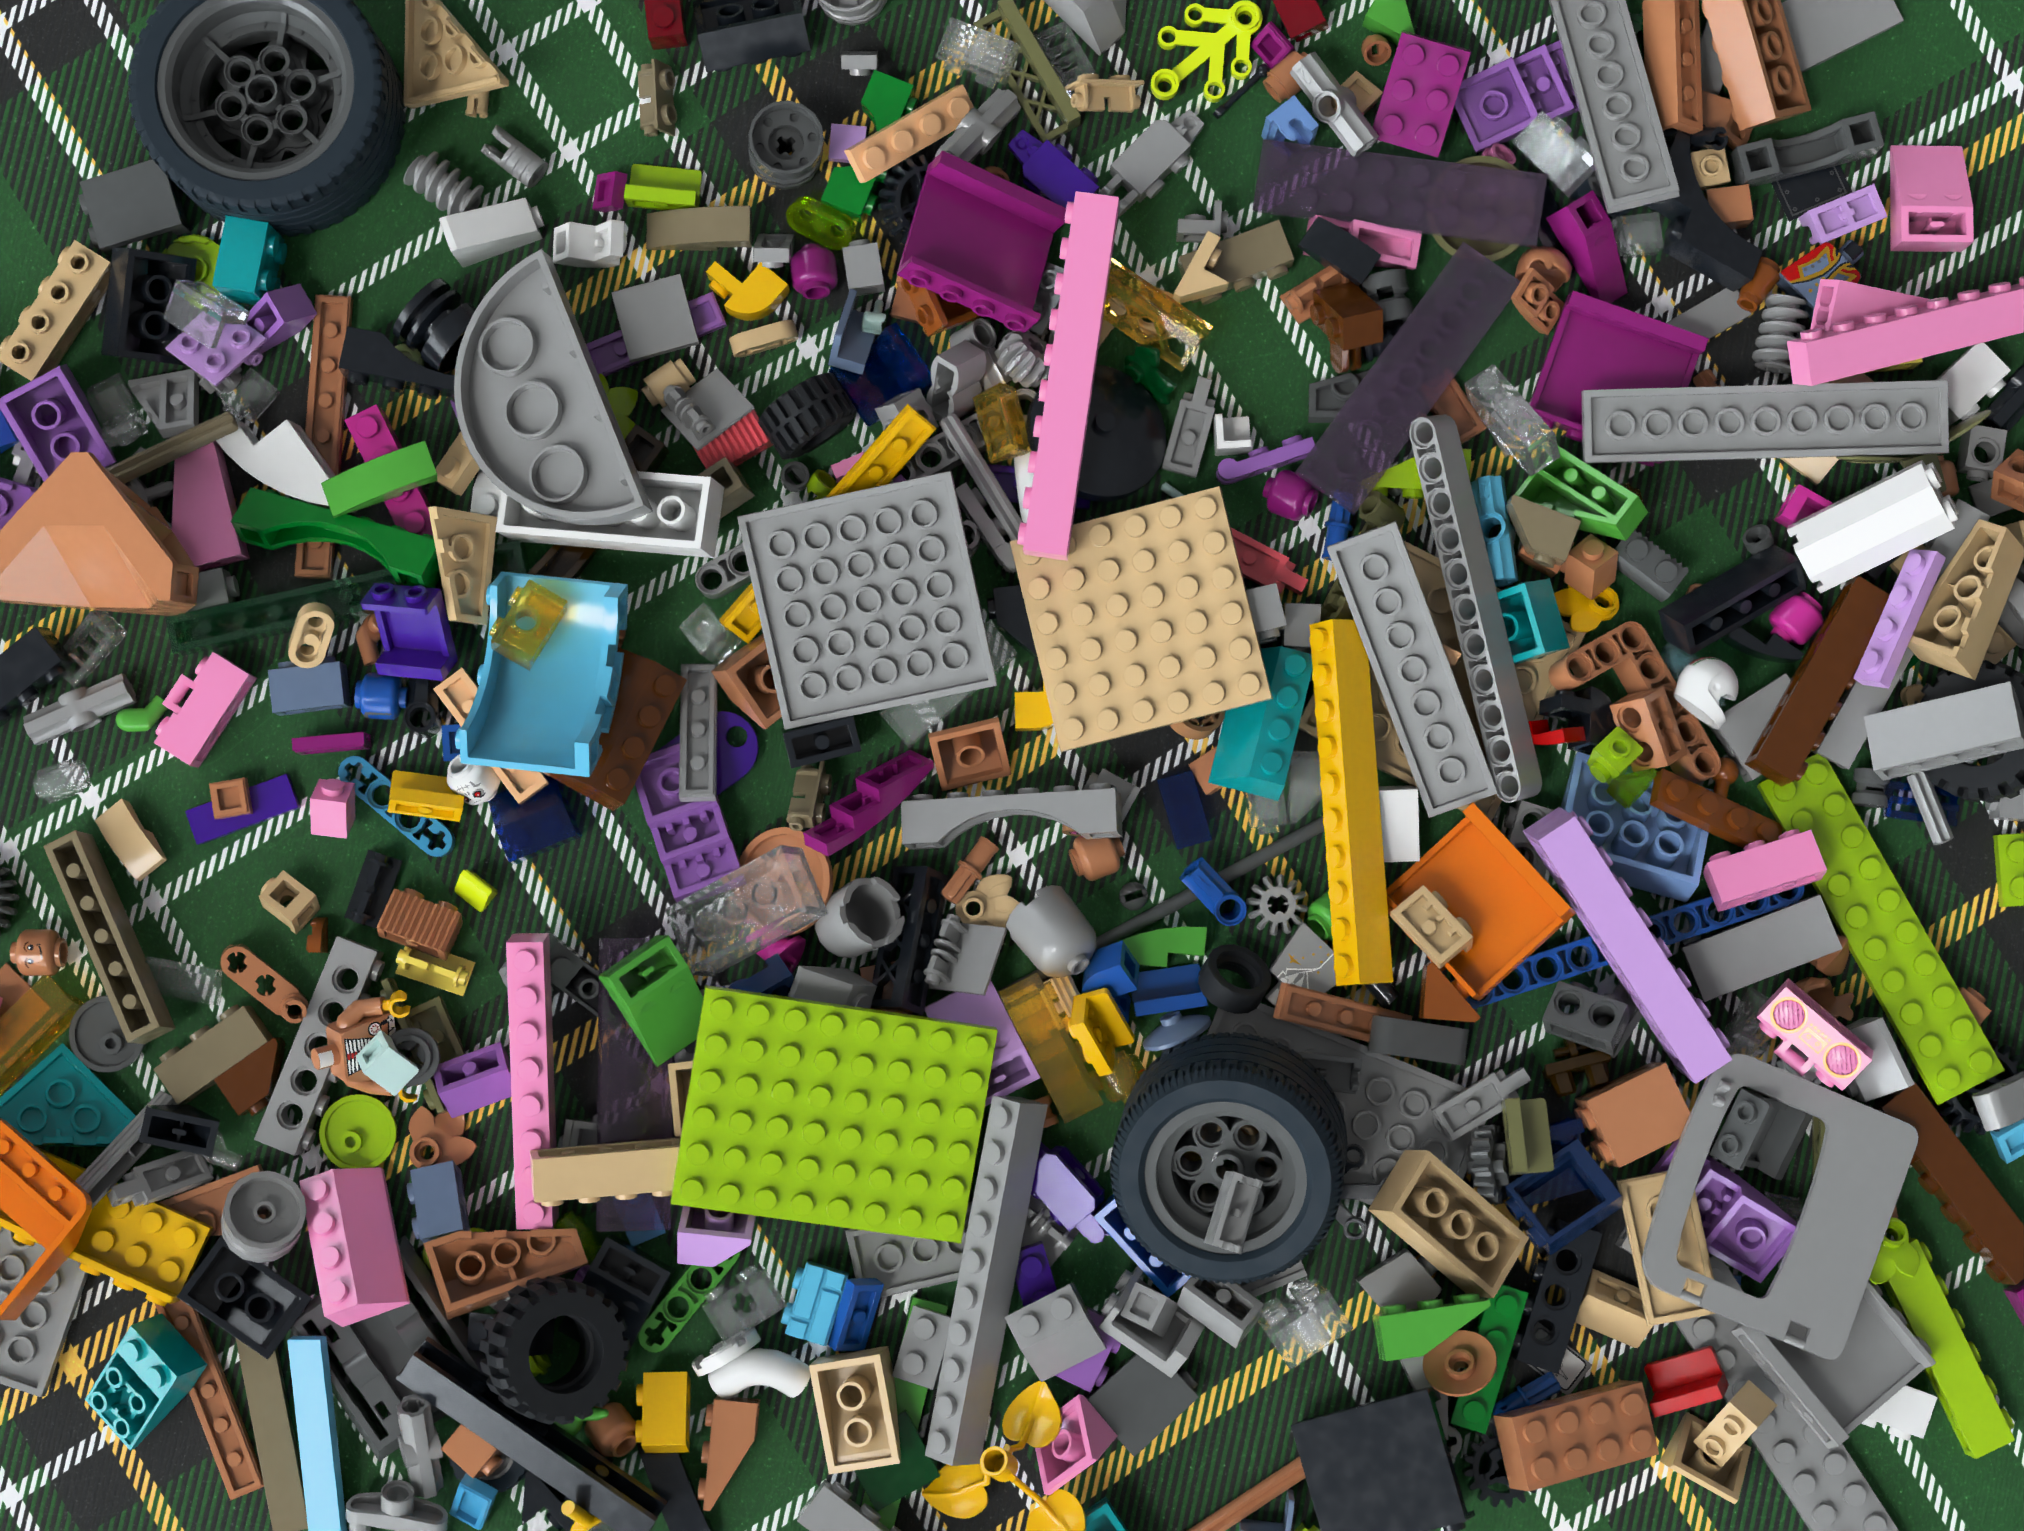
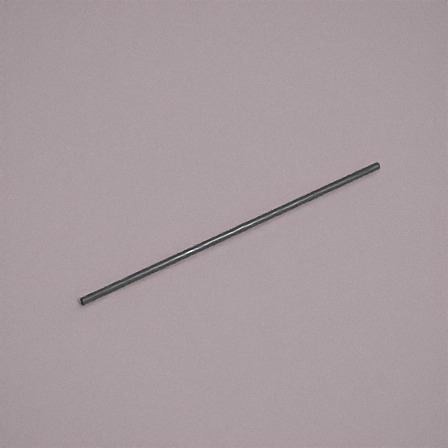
M1323 816L1217 873L1227 883L1237 879L1324 832ZM1189 888L1096 937L1097 947L1095 951L1131 936L1196 901L1198 898ZM1037 969L997 992L1002 1002H1005L1052 977H1047Z

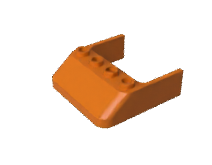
M0 1118V1209L46 1249L0 1305V1320L16 1321L78 1245L92 1210V1200L90 1195L11 1124Z

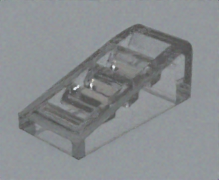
M1065 21L1034 35L1064 88L1077 81L1079 75L1096 74L1071 28ZM1063 37L1067 40L1052 48L1049 47V44ZM1072 50V53L1056 60L1055 57ZM1078 63V66L1063 72V69ZM1067 91L1070 98L1075 91Z
M90 611L63 645L70 657L81 667L78 671L72 665L66 668L67 674L64 678L74 688L78 687L98 667L128 633L107 611ZM89 635L99 644L97 648L87 639ZM78 647L82 648L89 655L88 659L77 650Z

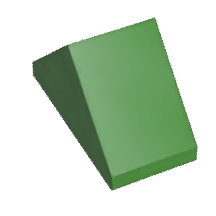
M1374 0L1362 24L1363 27L1382 35L1397 46L1403 30L1415 34L1405 0Z

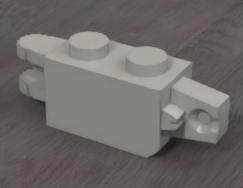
M1190 109L1171 123L1167 120H1155L1111 164L1110 174L1113 178L1098 194L1112 196L1121 185L1129 192L1119 201L1118 217L1123 215L1136 201L1140 203L1147 196L1150 199L1154 198L1165 186L1163 180L1172 171L1178 174L1190 161L1188 155L1190 154L1191 144L1204 128V123Z

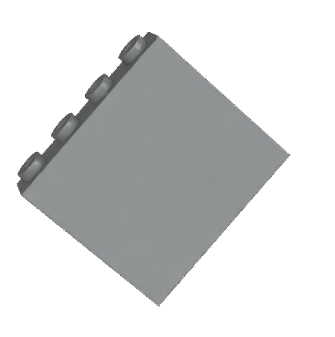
M1868 1280L1844 1350L1836 1359L1820 1358L1742 1324H1739L1731 1331L1828 1449L1840 1446L1850 1437L1848 1434L1893 1395L1925 1368L1936 1364V1361L1931 1357L1932 1351L1928 1344L1910 1332L1906 1327L1907 1321L1896 1308L1889 1307L1881 1297L1883 1293L1877 1284H1873L1870 1280ZM1791 1321L1787 1333L1803 1340L1807 1328Z

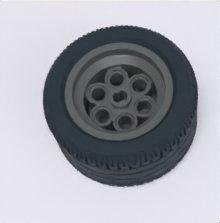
M1218 1032L1216 1035L1214 1033L1206 1034L1201 1038L1198 1036L1174 1046V1048L1169 1049L1161 1057L1153 1061L1141 1074L1128 1096L1114 1139L1110 1161L1111 1185L1117 1207L1127 1228L1133 1236L1135 1235V1239L1140 1242V1245L1145 1247L1146 1251L1150 1252L1153 1257H1157L1158 1261L1163 1262L1166 1266H1171V1269H1176L1179 1273L1183 1272L1186 1276L1190 1275L1195 1279L1197 1277L1202 1281H1215V1283L1222 1282L1223 1284L1230 1282V1284L1237 1282L1241 1284L1244 1281L1249 1283L1250 1281L1255 1282L1258 1279L1263 1280L1266 1277H1272L1273 1274L1277 1275L1280 1272L1286 1271L1287 1268L1296 1265L1311 1253L1325 1237L1337 1215L1343 1191L1348 1148L1346 1123L1342 1109L1339 1106L1340 1103L1328 1082L1324 1080L1323 1075L1306 1058H1302V1055L1296 1053L1293 1049L1290 1050L1288 1046H1284L1280 1042L1276 1043L1274 1040L1267 1039L1266 1037L1261 1038L1260 1035H1252L1250 1033L1245 1035L1242 1032H1233V1034ZM1208 1122H1214L1221 1127V1130L1215 1133L1209 1132L1203 1125ZM1245 1125H1252L1259 1132L1255 1135H1247L1240 1128ZM1187 1151L1196 1152L1200 1155L1201 1159L1198 1161L1188 1160L1184 1153ZM1269 1157L1276 1164L1271 1167H1265L1258 1162V1159ZM1229 1159L1235 1162L1233 1168L1223 1166L1224 1160ZM1225 1171H1234L1263 1181L1244 1241L1242 1254L1204 1243ZM1206 1183H1212V1184H1214L1217 1188L1212 1187V1186H1210V1185H1208V1184H1206Z

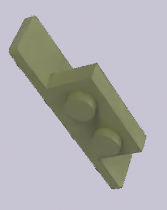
M393 978L381 980L384 989L380 991V996L388 1000L399 988ZM441 996L410 1009L406 1017L397 1018L398 1022L395 1023L396 1031L404 1028H418L427 1031L438 1042V1049L441 1055L439 1064L466 1054ZM404 1001L395 1002L399 1007L406 1006ZM415 1047L411 1051L412 1056L408 1057V1059L413 1063L424 1065L417 1056L418 1047ZM433 1075L425 1083L427 1089L423 1090V1095L431 1110L436 1108L438 1114H444L448 1111L438 1095Z

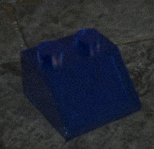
M546 774L544 776L549 781V784L521 805L517 803L509 790L496 794L493 799L488 801L495 830L509 863L516 865L582 837L560 782Z

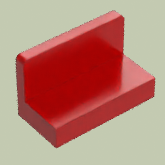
M1710 1345L1647 1363L1644 1368L1654 1392L1649 1403L1654 1418L1723 1399L1729 1386L1715 1350Z

